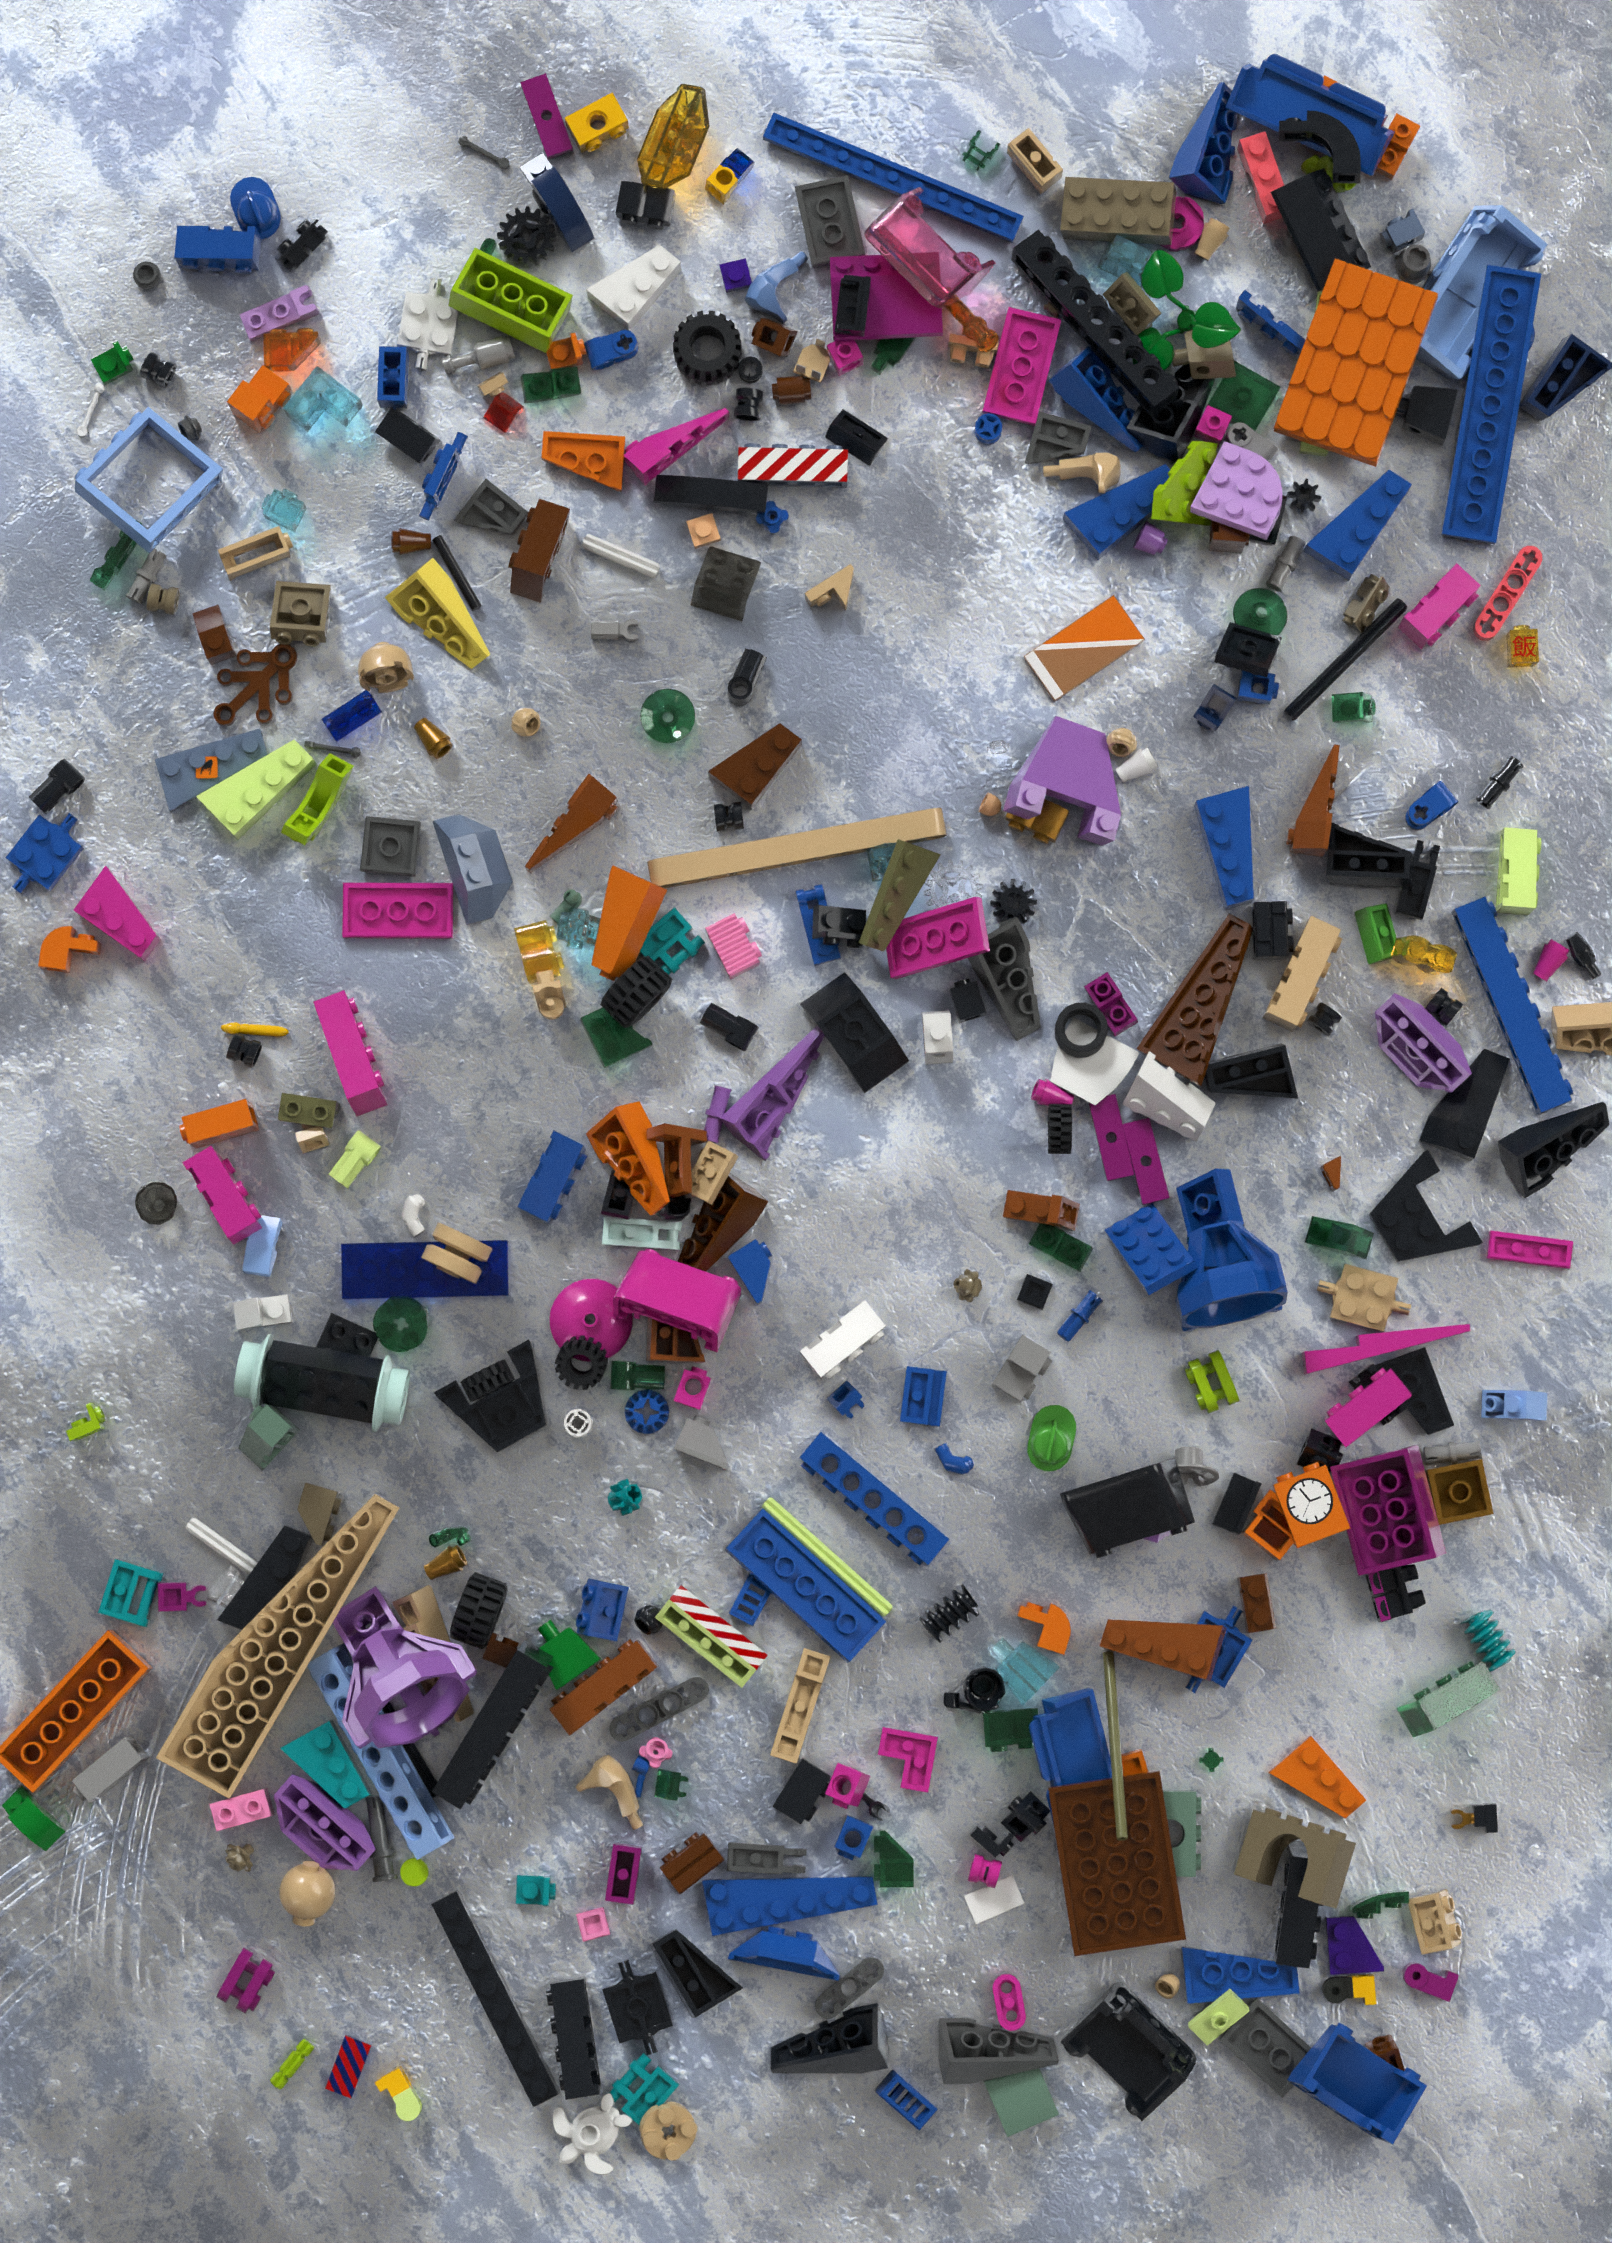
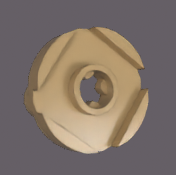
M666 2102L667 2104L651 2107L644 2114L639 2125V2131L643 2146L651 2155L659 2159L673 2161L679 2159L691 2147L696 2136L697 2125L690 2112L683 2105L676 2102ZM671 2124L674 2125V2132L664 2137L662 2128L664 2126L668 2128Z

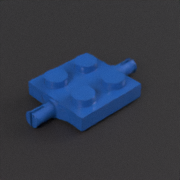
M457 432L452 445L446 443L444 449L439 448L433 461L436 464L433 473H428L422 484V488L425 489L426 502L419 517L429 521L434 508L439 507L461 460V450L468 438L467 435Z
M68 813L59 826L50 823L40 814L37 816L6 856V859L16 865L20 873H22L12 886L15 890L22 894V891L32 881L41 884L51 892L84 849L68 833L78 821L76 817Z
M1232 1606L1225 1620L1215 1618L1203 1611L1196 1623L1223 1625L1227 1628L1211 1681L1223 1688L1227 1685L1252 1642L1251 1638L1242 1634L1235 1626L1243 1613L1242 1610L1235 1606ZM1192 1676L1185 1688L1191 1689L1193 1693H1196L1203 1680Z

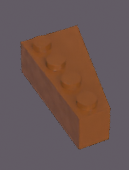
M629 1639L617 1649L620 1654L611 1660L608 1656L595 1666L598 1670L590 1677L584 1674L573 1684L576 1688L568 1695L563 1691L551 1700L554 1706L549 1710L569 1736L659 1667L639 1640L633 1643Z

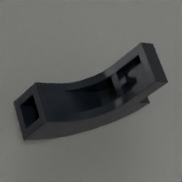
M1307 110V121H1302L1299 118H1287L1285 121H1279V141L1314 142L1323 146L1329 152L1333 161V183H1360L1361 157L1359 147L1351 131L1341 121L1328 114Z

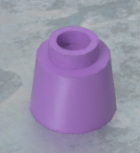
M1145 521L1137 535L1133 548L1152 555L1156 552L1161 554L1168 539L1164 537L1165 533L1150 522Z

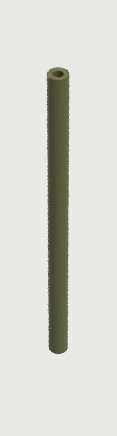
M1106 1651L1103 1652L1116 1837L1117 1840L1124 1841L1128 1839L1115 1662L1114 1652Z

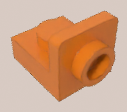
M575 332L570 333L571 337L554 341L550 345L547 357L551 372L583 364L582 356L587 354L583 339L577 340Z

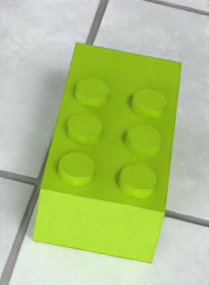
M474 248L451 289L448 306L547 353L570 311L573 295Z

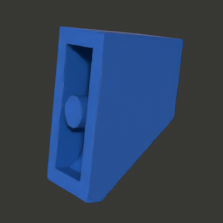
M755 1239L729 1255L728 1259L756 1304L759 1305L763 1301L771 1266L768 1258L773 1255L765 1242L759 1244Z

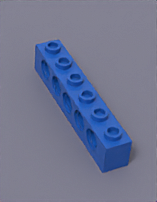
M822 1432L818 1434L799 1457L804 1461L800 1465L812 1476L816 1472L825 1479L822 1484L833 1494L837 1490L846 1497L843 1502L855 1512L859 1508L867 1514L865 1520L876 1530L881 1526L889 1532L886 1538L898 1548L901 1544L910 1550L908 1556L918 1565H921L923 1562L929 1565L949 1541L948 1537ZM826 1457H833L837 1460L838 1468L835 1472L827 1473L822 1469L821 1464ZM847 1475H855L859 1479V1487L856 1490L848 1491L844 1488L843 1480ZM868 1493H876L880 1496L881 1503L877 1508L870 1509L865 1505L864 1499ZM895 1510L901 1514L902 1522L899 1526L892 1527L887 1524L886 1515L888 1512ZM913 1528L920 1529L924 1536L923 1541L918 1545L911 1544L907 1539L908 1532Z

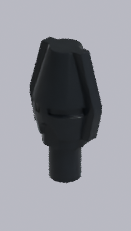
M1578 932L1568 937L1566 941L1573 960L1580 967L1587 970L1592 980L1600 976L1602 973L1595 964L1596 959L1590 944Z

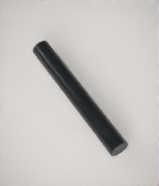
M442 535L435 537L432 541L471 610L474 611L482 606L444 538Z

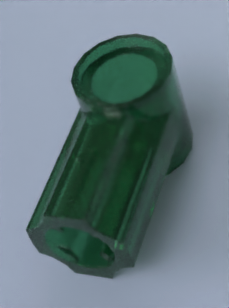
M611 1361L610 1389L635 1390V1388L664 1390L666 1366L641 1365L629 1361Z

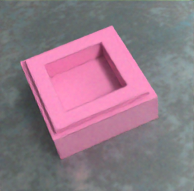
M604 1907L576 1914L583 1942L610 1935Z

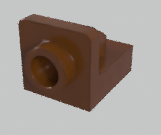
M1392 2035L1379 2036L1365 2043L1368 2050L1397 2069L1405 2070L1399 2049Z

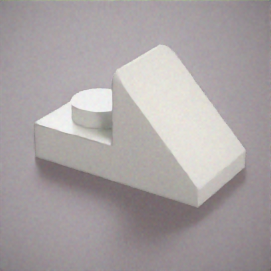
M288 1294L265 1298L255 1297L233 1302L237 1330L292 1322Z

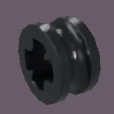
M751 356L740 361L738 372L741 380L749 384L760 380L763 371L762 364L757 358ZM750 364L752 367L754 364L757 366L755 368L756 374L754 376H750V373L748 376L745 375V365Z

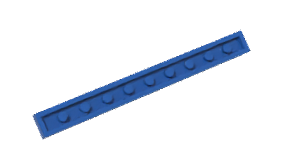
M774 112L763 135V140L1011 243L1014 242L1024 218L1021 214Z

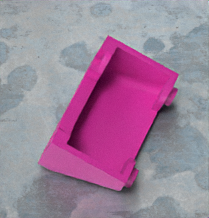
M645 1249V1251H638L613 1298V1316L627 1320L628 1315L634 1313V1318L640 1319L641 1315L691 1332V1338L695 1340L700 1336L706 1341L705 1349L718 1352L741 1297V1288L738 1282L731 1277H719L660 1256L655 1250Z

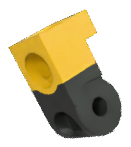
M1373 1974L1331 1977L1325 1980L1322 1985L1323 1995L1331 2003L1337 2004L1347 1998H1363L1365 2005L1376 2004Z

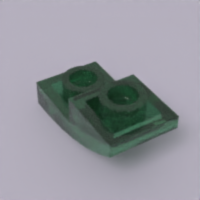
M578 367L550 369L549 372L521 375L524 403L549 401L581 394Z
M1039 1224L1029 1242L1030 1246L1078 1272H1081L1093 1250L1092 1246L1068 1235L1065 1231L1045 1224Z
M1393 1890L1376 1893L1349 1905V1911L1356 1913V1918L1373 1919V1913L1381 1914V1902H1385L1386 1908H1402V1903H1409V1891Z

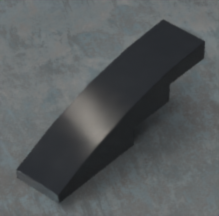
M656 475L653 502L701 510L710 508L731 512L740 510L764 514L768 485L703 477Z

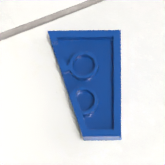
M1244 290L1237 302L1238 316L1249 324L1253 321L1260 326V332L1267 338L1273 340L1275 337L1283 343L1282 348L1293 356L1298 354L1300 356L1305 339L1285 322L1279 320L1276 323L1273 320L1274 316L1271 311L1264 305L1253 304L1249 300L1252 295Z

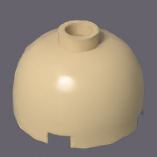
M379 642L363 653L358 664L360 686L367 691H370V687L378 688L379 693L394 692L408 686L407 680L410 678L411 680L414 679L409 655L401 647L389 644L388 642Z

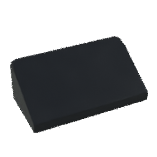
M844 409L841 410L830 424L825 435L828 440L842 446L843 449H848V453L869 466L888 440L886 436Z

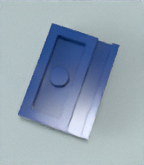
M907 1366L900 1422L940 1427L947 1371Z

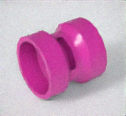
M975 1854L968 1881L974 1883L984 1882L986 1886L995 1888L1002 1861L995 1859L988 1861L983 1856ZM986 1867H988L987 1874L984 1876Z

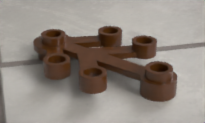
M278 644L271 652L240 650L237 654V661L242 667H249L253 663L269 664L262 671H231L229 669H221L218 672L217 679L223 686H230L233 683L249 684L229 704L221 703L215 707L213 716L216 722L221 726L232 725L237 717L236 712L259 691V709L256 711V718L261 724H269L273 719V713L270 710V679L277 672L279 689L275 693L276 700L281 705H287L292 701L293 696L289 690V670L297 663L298 657L295 649L289 644ZM243 654L250 655V660L246 663L240 660ZM281 654L289 655L288 661H279ZM224 673L231 675L228 682L221 681V676ZM281 692L289 694L287 700L282 701L279 699ZM224 711H228L231 714L228 720L221 719V714ZM268 711V719H260V713Z

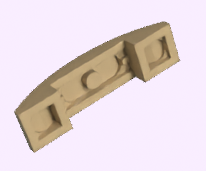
M804 1648L770 1756L797 1764L831 1656Z

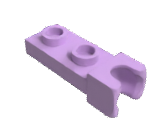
M304 285L290 291L289 294L239 314L250 341L259 339L301 320L305 321L317 316L320 310L315 304L303 305L305 299L313 294L310 287Z

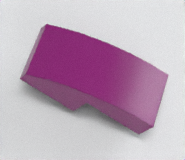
M1108 972L1084 986L1093 1004L1103 1012L1107 1020V1026L1115 1037L1138 1023V1019L1124 1000L1122 993Z

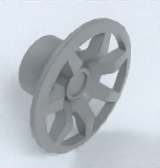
M1181 1447L1175 1450V1459L1183 1485L1187 1484L1189 1478H1192L1197 1486L1209 1485L1219 1479L1218 1471L1211 1467L1203 1466V1451L1201 1449Z

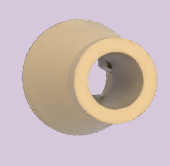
M1210 218L1209 222L1204 224L1195 254L1209 261L1213 253L1229 236L1227 232L1230 228L1218 220Z

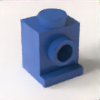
M1242 671L1237 701L1243 700L1270 705L1272 698L1277 699L1279 683L1274 682L1276 674L1269 673L1266 678ZM1260 685L1263 688V692L1255 693L1253 687Z

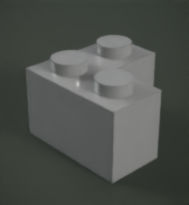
M1022 1335L991 1385L1019 1402L1023 1397L1029 1399L1037 1386L1032 1383L1037 1374L1043 1376L1052 1362L1048 1358L1051 1352Z

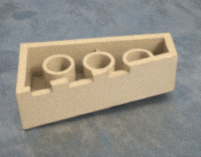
M1310 916L1263 1015V1019L1291 1032L1297 1026L1302 1027L1308 1014L1304 1010L1308 1002L1313 1003L1319 991V988L1316 987L1319 977L1325 978L1331 963L1327 962L1331 952L1336 954L1341 944L1342 938L1338 937L1341 929Z

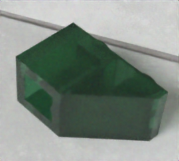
M1312 1216L1304 1243L1343 1255L1367 1259L1374 1233L1354 1224Z
M879 1829V1836H874V1853H879V1864H874V1881H880V1887H914L913 1857L885 1829Z

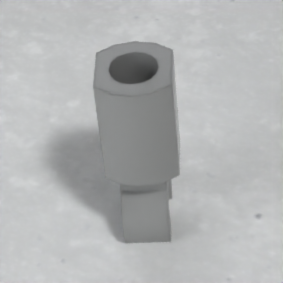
M629 619L624 624H619V621H591V639L619 640V637H624L628 641H637L638 635H631L627 631L631 626H638V621Z

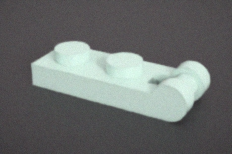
M604 1217L602 1245L679 1251L678 1231H681L682 1223ZM659 1230H667V1240H658Z

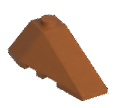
M1333 745L1296 819L1293 829L1288 828L1286 844L1291 845L1290 853L1323 857L1328 850L1333 814L1329 813V810L1332 809L1335 790L1332 786L1337 775L1340 745Z
M588 774L568 801V813H563L556 819L551 829L553 834L550 837L547 835L541 841L525 865L526 870L530 873L534 872L602 824L605 818L610 820L618 809L616 805L618 802L617 797L592 775Z

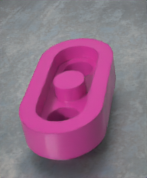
M1001 1974L994 1980L992 1985L997 2018L1004 2029L1015 2031L1020 2029L1026 2020L1021 1986L1014 1975ZM1003 1983L1011 1984L1012 1989L1010 1992L1004 1993L1001 1990ZM1013 2010L1017 2013L1015 2020L1009 2021L1006 2018L1008 2011Z

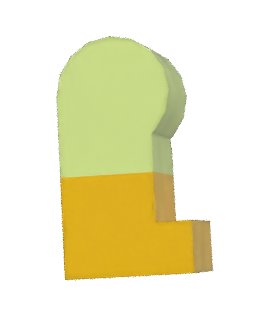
M402 2066L375 2081L380 2092L388 2089L396 2104V2113L400 2119L412 2121L418 2117L422 2110V2103Z

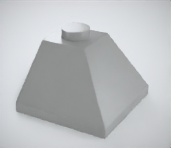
M694 1416L693 1420L687 1418L674 1449L727 1470L729 1464L714 1429L708 1427L710 1421L698 1416Z

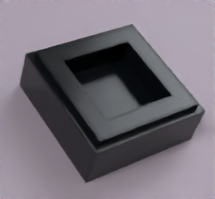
M1027 1274L1017 1300L1043 1310L1053 1284Z

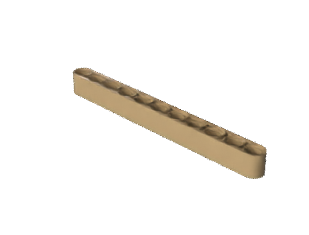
M932 808L657 858L648 861L647 865L651 883L665 889L895 847L898 839L911 844L934 840L947 836L942 808Z

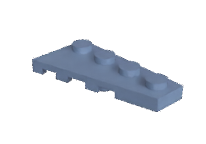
M259 728L155 759L170 813L188 801L196 799L197 795L268 755L261 729ZM216 756L218 758V777L197 779L196 768L204 766L206 762L205 757Z

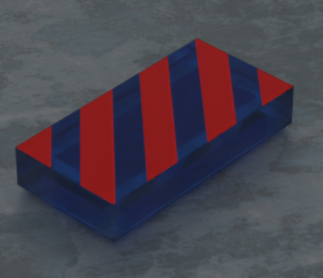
M345 2035L325 2089L352 2098L372 2044Z

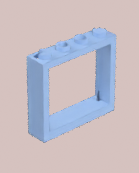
M148 407L143 413H136L130 420V426L124 432L122 430L118 431L111 440L112 444L106 450L104 448L100 449L93 458L94 462L88 468H81L74 479H76L75 492L150 554L222 480L223 468ZM147 426L152 428L204 472L148 530L91 483Z

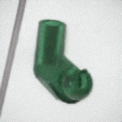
M464 1526L448 1527L429 1536V1543L436 1548L456 1539L457 1544L462 1546L471 1541V1536L468 1533L469 1530Z

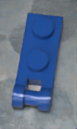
M822 884L816 885L814 889L804 891V889L796 890V897L814 966L841 959L838 945H823V940L812 939L813 909H808L807 902L817 899L818 905L828 906Z

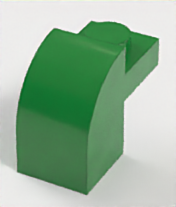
M22 1785L2 1805L9 1814L8 1818L28 1839L44 1851H47L66 1832L56 1818L42 1808L31 1793Z

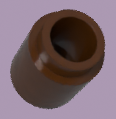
M803 376L777 378V383L772 384L773 400H779V405L805 403V400H811L810 379L803 378Z

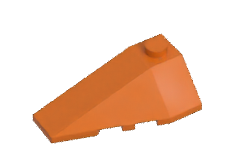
M640 1101L616 1106L592 1127L586 1135L598 1158L603 1163H608L615 1170L614 1176L619 1181H625L630 1187L631 1195L651 1216L661 1210L670 1200L656 1141L647 1140V1129L651 1128L652 1124Z

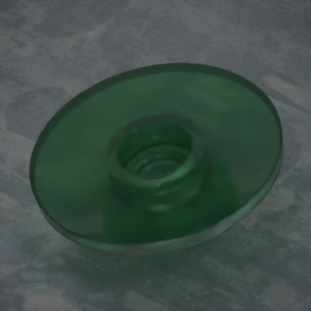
M1253 588L1245 591L1237 599L1233 609L1235 624L1278 636L1287 623L1288 612L1284 601L1278 594L1265 588ZM1258 608L1266 609L1267 614L1259 613Z
M658 690L644 701L640 712L641 724L647 735L655 741L661 743L678 742L685 738L694 726V706L690 699L678 690ZM666 713L673 715L671 722L663 720V716Z

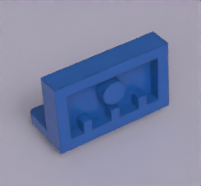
M589 1578L582 1590V1608L576 1618L577 1633L617 1642L629 1587Z

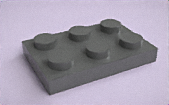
M848 175L795 186L811 266L816 267L830 264V257L864 256L865 251Z
M1257 1997L1249 2005V2012L1228 2028L1219 2038L1225 2046L1282 2098L1294 2086L1287 2081L1289 2075L1311 2049L1308 2044Z

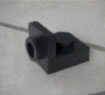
M976 1826L970 1833V1836L995 1858L999 1854L1005 1856L1014 1845L1011 1842L1014 1836L1010 1832L1005 1835L999 1844L995 1842L997 1836L986 1826L982 1830Z

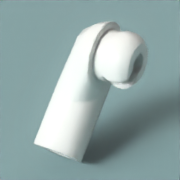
M418 1194L409 1196L405 1200L402 1212V1219L413 1237L425 1231L417 1217L419 1209L424 1206L425 1201Z

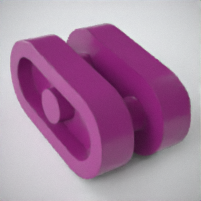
M243 1948L216 1998L225 2003L230 1996L239 2000L236 2009L246 2014L248 2009L251 2011L255 2010L261 1999V1996L258 1995L262 1985H269L275 1971L271 1969L273 1963L265 1959L261 1961L260 1965L251 1962L250 1960L254 1953ZM244 1971L253 1975L245 1990L236 1986Z

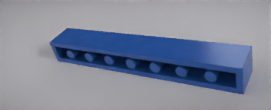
M1482 897L1455 908L1451 913L1537 1115L1572 1100L1570 1095L1573 1094L1572 1087L1567 1079L1563 1080L1560 1073V1069H1562L1561 1061L1556 1053L1552 1054L1548 1045L1551 1044L1550 1035L1546 1028L1542 1029L1539 1024L1540 1012L1535 1003L1531 1004L1527 995L1530 992L1529 986L1524 977H1519L1516 970L1519 967L1518 960L1513 952L1509 953L1505 944L1508 942L1506 932L1503 927H1498L1494 918L1497 917L1492 901L1488 902L1486 897Z

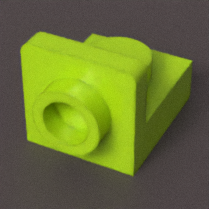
M91 1402L85 1404L91 1420L88 1421L85 1417L71 1423L72 1428L66 1430L70 1441L75 1442L105 1429L102 1422H105L106 1418L100 1406L96 1407Z

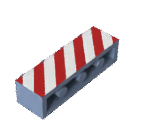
M748 443L744 447L738 448V481L768 486L847 488L848 449H843L842 446L829 445L826 446V449H815L814 445L808 444L799 445V448H788V445L773 444L772 448H761L760 444Z

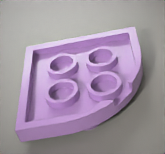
M1224 441L1191 505V513L1267 540L1282 507V485L1280 478L1273 466L1262 456Z

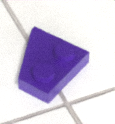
M1354 1916L1325 1917L1330 1975L1384 1972V1966Z

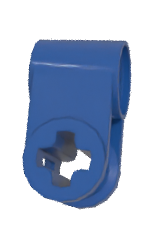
M628 330L596 337L584 343L592 370L605 369L616 363L631 359L636 356L639 350L635 335ZM623 340H627L630 343L629 349L624 350L622 346Z
M1441 780L1410 806L1406 812L1405 821L1411 829L1421 830L1438 817L1447 813L1459 801ZM1422 811L1424 813V817H1419L1418 819H1416L1414 817V814L1416 812L1420 813Z

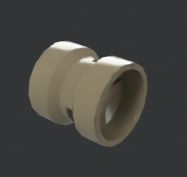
M152 583L147 597V610L153 612L163 610L166 614L175 615L179 604L180 589L175 587L165 589L161 585Z

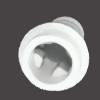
M1146 748L1143 751L1139 749L1121 766L1117 767L1116 771L1124 783L1128 780L1154 773L1153 770L1158 765L1149 748Z

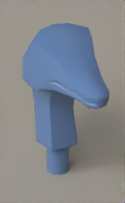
M800 251L792 259L782 260L758 274L745 296L746 304L753 310L770 315L782 324L785 323L787 317L777 300L776 287L781 280L798 271V267L808 260L806 254Z

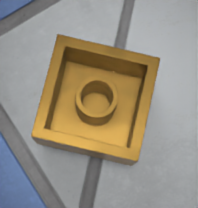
M1482 1459L1425 1470L1439 1525L1494 1514Z

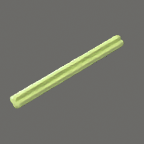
M770 1497L764 1502L762 1508L881 1616L885 1617L892 1610L893 1606L777 1501Z

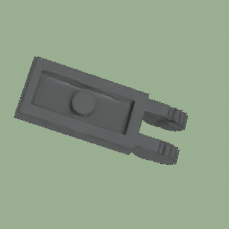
M728 1842L727 1871L783 1874V1872L805 1873V1866L796 1864L783 1865L784 1855L806 1856L807 1849L784 1848V1845Z

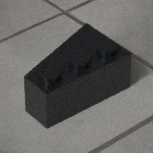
M1331 823L1326 876L1330 884L1413 887L1415 859L1410 851Z
M1282 1043L1209 1061L1204 1078L1207 1090L1210 1092L1298 1099L1286 1045Z

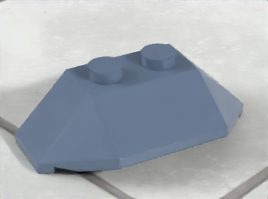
M460 814L434 820L433 825L466 925L492 919L513 882L496 830Z

